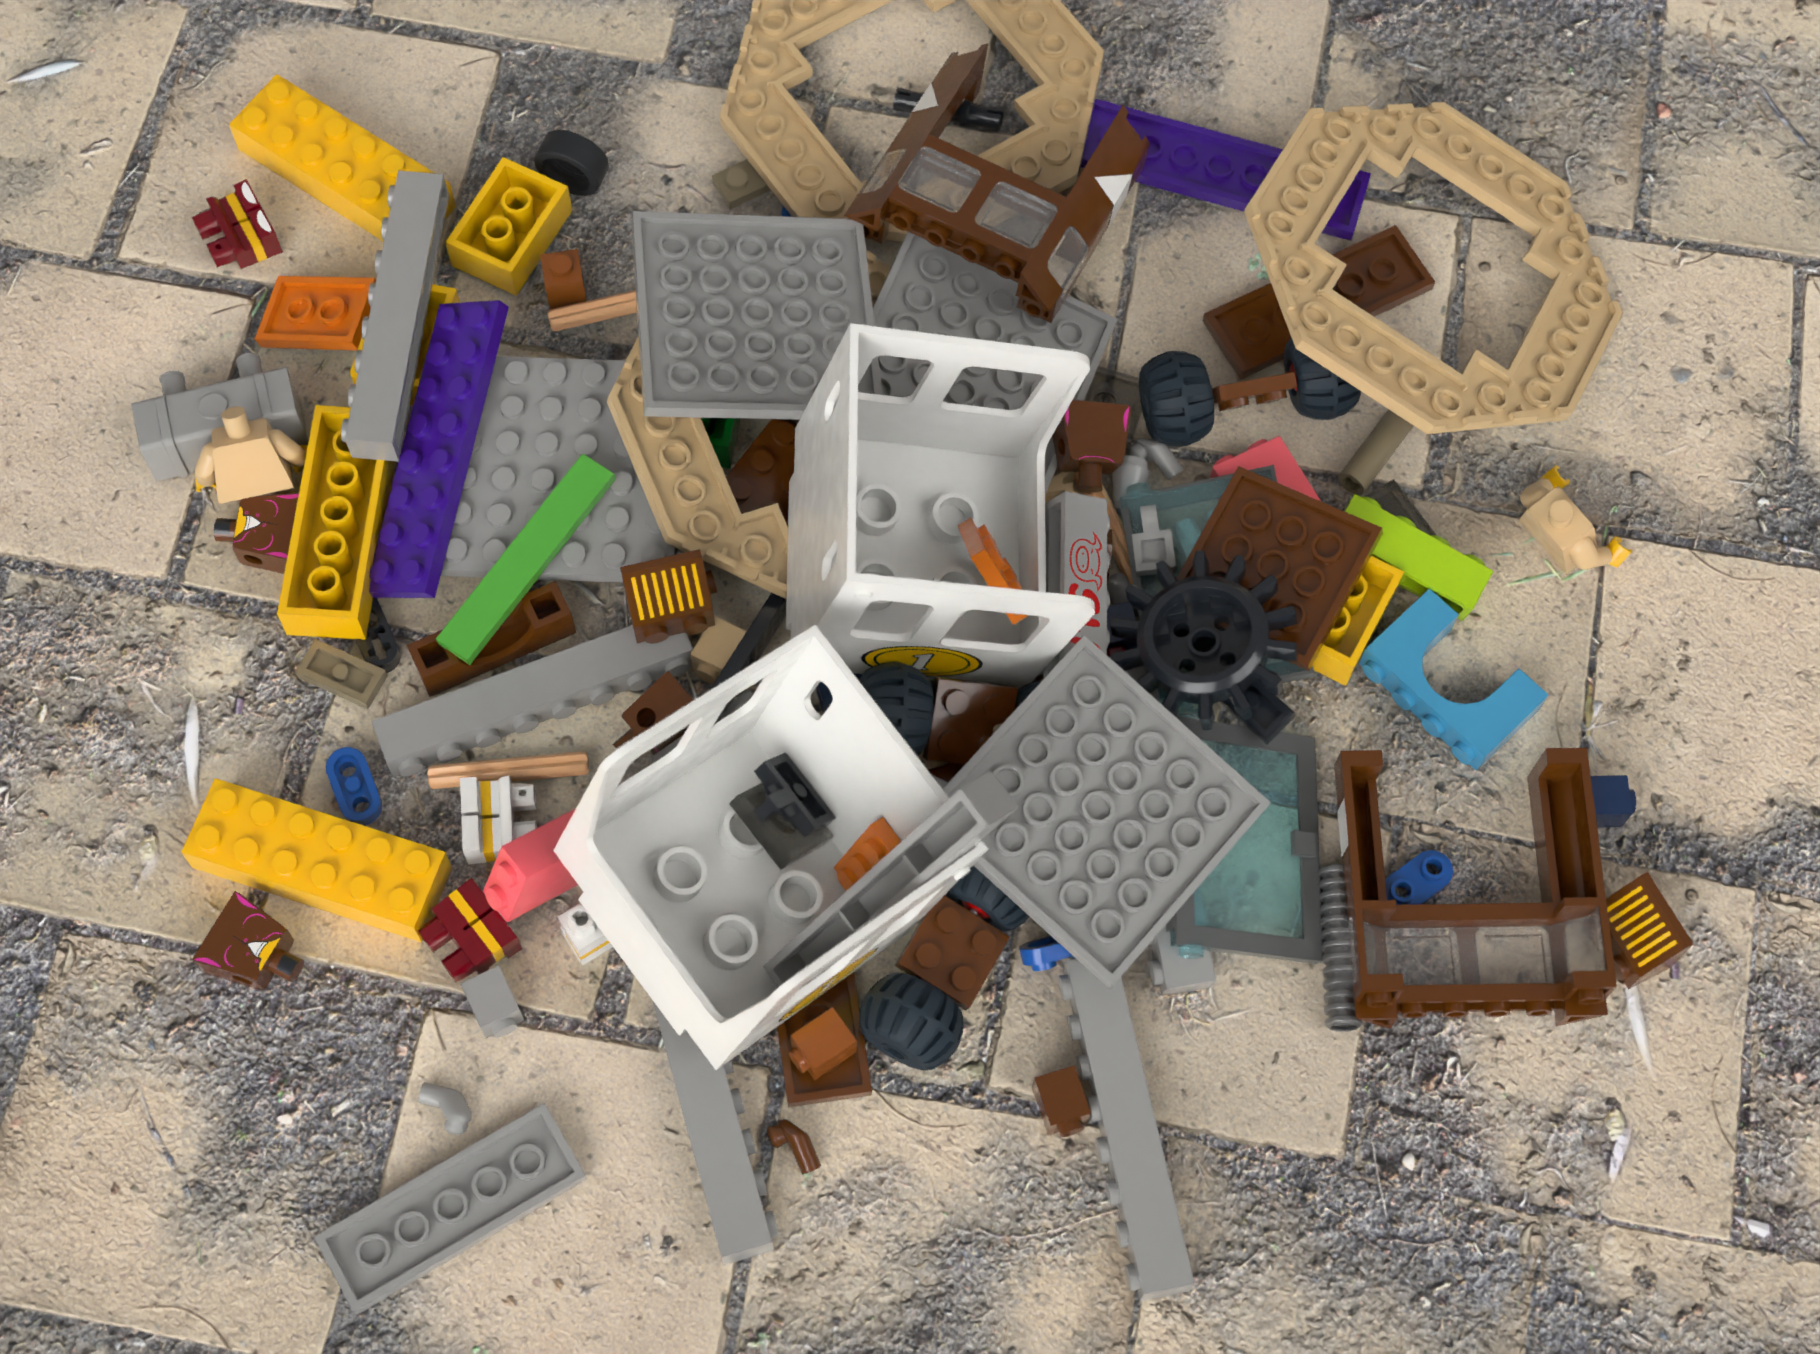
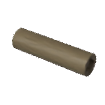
M1388 409L1338 475L1339 483L1350 493L1356 495L1364 494L1414 425Z

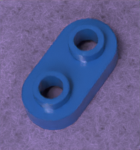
M344 747L334 751L326 762V773L341 813L346 820L363 826L373 823L380 816L383 805L364 755L359 750L351 747ZM353 767L356 769L355 773L351 776L345 777L342 775L346 768ZM359 803H369L365 811H355Z
M1427 850L1420 853L1385 879L1387 900H1396V905L1425 904L1443 891L1449 884L1453 876L1451 861L1439 851ZM1426 865H1435L1439 869V874H1430L1426 869ZM1395 888H1404L1408 892V897H1399L1395 892Z
M1052 936L1029 941L1019 947L1022 964L1032 966L1033 971L1054 968L1057 966L1056 961L1069 957L1076 959Z

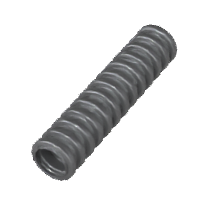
M1329 864L1318 870V876L1323 879L1319 882V888L1323 891L1319 895V900L1324 904L1320 907V913L1324 916L1320 920V924L1325 928L1321 932V938L1325 940L1321 945V949L1326 953L1322 957V963L1326 965L1322 972L1323 976L1327 978L1323 982V988L1328 991L1324 994V1001L1328 1003L1324 1007V1013L1329 1016L1325 1020V1026L1333 1031L1345 1032L1360 1028L1363 1025V1021L1356 1019L1353 985L1356 982L1357 969L1353 923L1347 921L1343 864Z

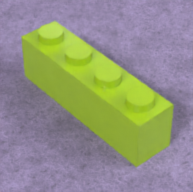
M1354 494L1345 507L1344 512L1383 529V535L1371 556L1404 571L1398 586L1418 597H1421L1430 588L1459 614L1457 619L1463 621L1474 609L1493 570L1487 568L1480 558L1471 554L1464 555L1453 549L1444 538L1437 535H1428L1417 529L1410 519L1403 516H1394L1383 510L1381 505L1374 499Z

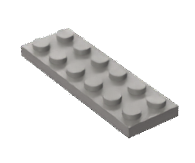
M543 1103L317 1234L314 1238L351 1309L358 1315L587 1180V1177L546 1104Z

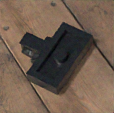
M786 752L764 761L754 771L765 789L763 791L766 796L765 800L753 809V812L762 823L769 822L778 815H781L785 822L789 821L805 838L826 828L836 818Z

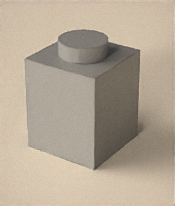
M499 965L460 983L485 1038L492 1035L495 1038L508 1035L518 1027V1023L524 1021Z

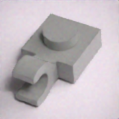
M1156 504L1140 506L1143 533L1132 534L1137 577L1157 574L1156 563L1162 560L1172 568L1173 572H1176L1171 529L1159 531Z

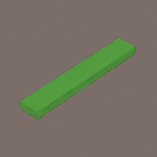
M582 453L436 637L437 643L471 665L616 480L614 473Z

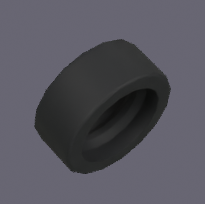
M568 130L548 132L534 158L535 168L540 174L568 186L569 193L578 196L595 194L609 169L608 158L602 149L584 136Z

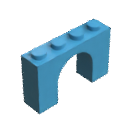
M1429 588L1365 648L1359 665L1362 666L1364 674L1372 682L1380 683L1392 694L1393 700L1399 707L1407 711L1410 710L1421 720L1422 726L1430 735L1436 738L1440 737L1451 747L1453 755L1461 763L1470 765L1477 771L1541 709L1549 694L1519 668L1489 697L1479 702L1468 704L1456 703L1436 693L1424 676L1422 660L1452 630L1459 614Z

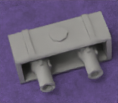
M245 353L236 359L240 378L186 390L185 376L182 372L168 371L162 374L159 380L163 396L131 403L139 448L155 481L177 476L181 478L195 472V466L202 447L212 442L211 431L213 429L224 426L221 414L224 410L231 407H243L248 421L261 418L267 419L272 429L281 430L298 445H308L309 441L300 400L287 367L263 372L260 356L256 353Z

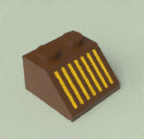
M700 549L620 567L637 643H659L672 635L680 633L689 635L699 634L708 627L715 626L713 606Z
M1648 872L1606 898L1615 975L1618 980H1623L1628 989L1671 968L1693 945L1692 940ZM1598 915L1594 919L1586 920V929L1592 941L1603 948Z

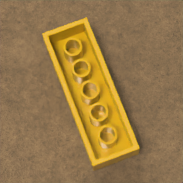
M278 74L229 123L236 145L240 151L383 242L381 234L382 221L384 217L389 218L391 209L388 206V191L390 185H395L398 170L434 173ZM447 180L445 182L449 198L445 219L456 208L452 188Z
M315 405L277 611L286 635L366 640L372 606V596L369 593L370 569L373 565L374 553L391 492L396 461L352 458L347 443L342 442L341 439L342 422L345 418L349 419L350 407Z
M217 778L214 779L181 851L194 869L422 942L423 939L418 931L432 919L434 914L432 908L438 904L452 870V865L445 851Z

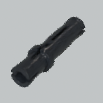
M898 87L894 96L893 110L911 113L924 93ZM964 99L950 121L959 123V127L962 128L973 126L1000 132L1004 109L983 106Z

